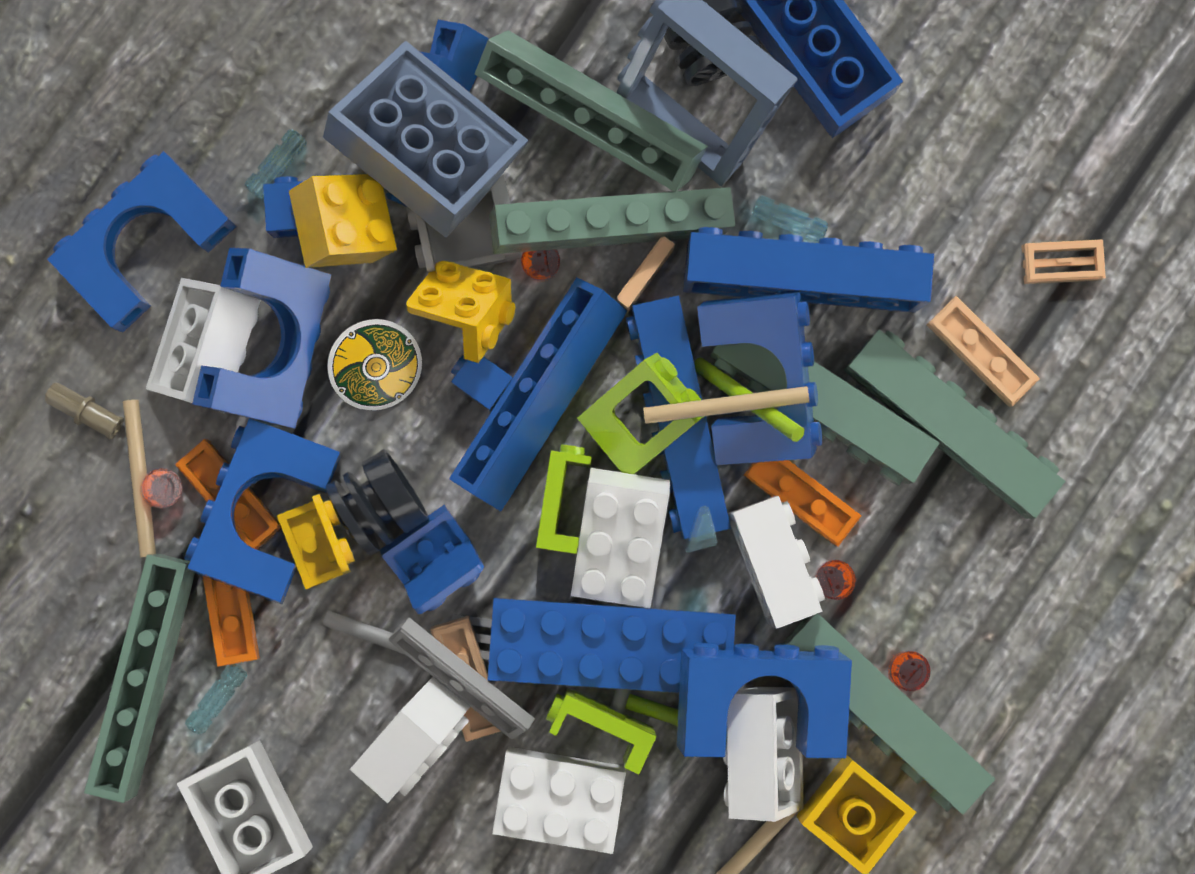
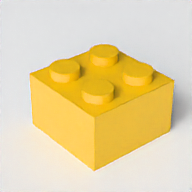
M368 174L311 176L289 190L305 268L373 263L397 251L384 188Z
M846 755V758H842L804 805V809L800 810L796 817L804 827L862 874H868L917 812Z

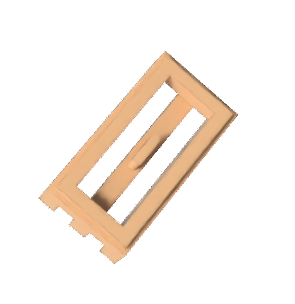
M665 236L658 240L617 296L616 301L627 310V313L674 250L675 244Z
M1103 240L1025 243L1022 245V253H1024L1025 259L1023 260V269H1025L1026 274L1024 276V284L1098 281L1106 278ZM1094 250V256L1034 259V253ZM1095 265V271L1035 274V268Z

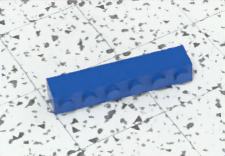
M576 277L449 479L474 496L502 511L624 318L627 310L604 290Z
M679 295L632 305V316L626 317L630 340L638 339L641 354L634 356L636 366L646 358L658 353L674 365L678 373L677 377L684 386L696 392L702 400ZM647 381L650 393L643 394L645 407L670 404L651 381ZM705 416L658 454L664 455L667 470L660 471L661 479L670 480V493H672L675 505L674 509L668 510L673 533L681 532L682 539L731 529ZM672 421L657 422L658 431L651 433L652 438Z

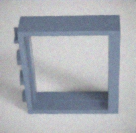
M655 0L649 10L653 16L640 29L638 36L641 40L636 43L627 56V59L631 62L623 68L617 77L620 86L616 93L707 145L708 147L698 168L722 187L745 161L798 78L703 0ZM668 27L757 99V102L730 145L645 76Z

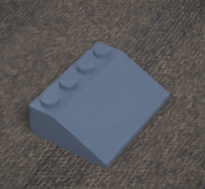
M407 41L402 43L328 112L323 134L325 140L445 238L473 211L528 142V139Z

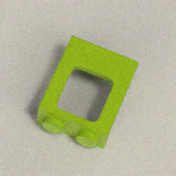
M658 353L643 360L577 417L621 473L636 474L694 424L705 417L673 420L645 444L639 443L617 417L615 407L645 381H651L670 404L701 400L696 392L686 388L679 380L674 365Z
M561 444L560 452L551 450L536 548L577 554L579 537L557 534L567 464L591 467L592 458L591 456L584 455L585 448Z
M567 688L564 696L556 694L546 717V720L551 722L549 733L557 736L566 714L574 716L629 742L623 755L624 768L638 775L640 774L656 739L654 727L615 711L609 706L573 689Z

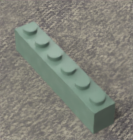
M509 30L487 41L475 75L674 192H677L692 179L708 147L707 145Z
M731 187L494 205L489 214L493 254L658 241L664 236L669 240L689 239L691 232L698 233L701 227L719 228L723 230L722 235H725L735 227Z
M880 330L873 333L843 370L902 419L938 441L939 445L937 447L1021 516L1025 519L1037 518L1066 482L1057 475L1059 468L1043 456L1037 458L1026 449L1028 443L1021 436L1013 431L1006 433L995 424L998 419L989 410L982 406L975 408L964 398L967 394L958 385L951 381L944 383L933 373L936 369L930 362L921 356L914 358L903 349L905 343L890 331L883 333Z
M752 343L717 345L710 355L711 358L716 360L714 366L731 378L738 374L749 382L747 388L753 393L787 389L786 373L781 362L771 351L760 345ZM814 362L813 366L808 367L810 382H816L818 406H813L812 409L814 422H820L822 438L832 443L835 438L848 446L846 452L851 457L863 464H866L868 460L872 461L882 468L879 474L895 485L900 486L902 482L905 484L914 483L939 445V442L816 362Z
M147 554L86 783L85 794L125 803L138 794L195 573L188 569L190 561L162 554Z
M818 613L805 618L781 644L797 646L799 651H814V647L818 645L838 647L839 652L852 660L849 721L858 729L863 724L875 734L870 741L889 757L893 752L904 761L900 769L916 784H919L922 780L934 789L929 796L946 812L953 807L963 815L994 782L995 778Z

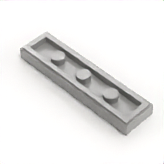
M407 618L389 637V642L510 739H514L527 731L535 720L534 717L411 618Z

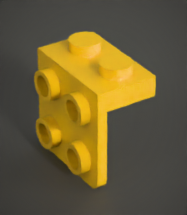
M449 261L437 262L435 264V271L428 273L406 302L407 312L410 314L462 328L464 359L476 363L480 362L488 349L494 348L499 333L505 325H510L516 309L515 303L512 302L510 278Z
M320 494L312 496L313 501L277 515L306 590L350 573L351 570L348 564L355 561L346 537L338 540L334 530V526L341 523L331 499L323 502Z

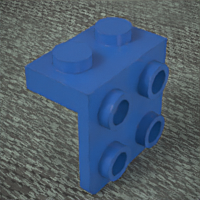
M445 505L428 515L429 520L408 533L404 532L394 539L393 543L380 549L382 558L404 584L412 607L417 614L440 607L448 595L460 587H467L475 582L484 569V565L472 541Z

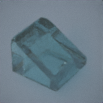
M702 506L697 508L685 552L716 546V543H718L709 507Z

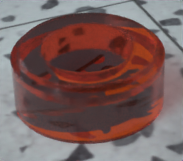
M557 249L523 252L521 257L523 271L530 279L537 282L551 280L560 269V255Z
M165 468L149 472L143 478L140 485L142 499L149 506L157 509L172 506L179 500L182 494V482L179 476Z
M826 561L818 567L815 573V577L818 579L826 598L833 600L843 599L850 595L855 587V573L843 561Z
M910 650L897 653L891 659L888 668L891 681L905 691H916L924 687L930 678L931 672L927 659L923 655Z

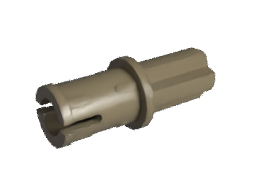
M53 383L45 394L46 403L73 417L75 424L80 425L83 423L105 435L110 440L118 434L124 423L123 417L117 416L96 404L95 398L91 396L85 398L60 383Z

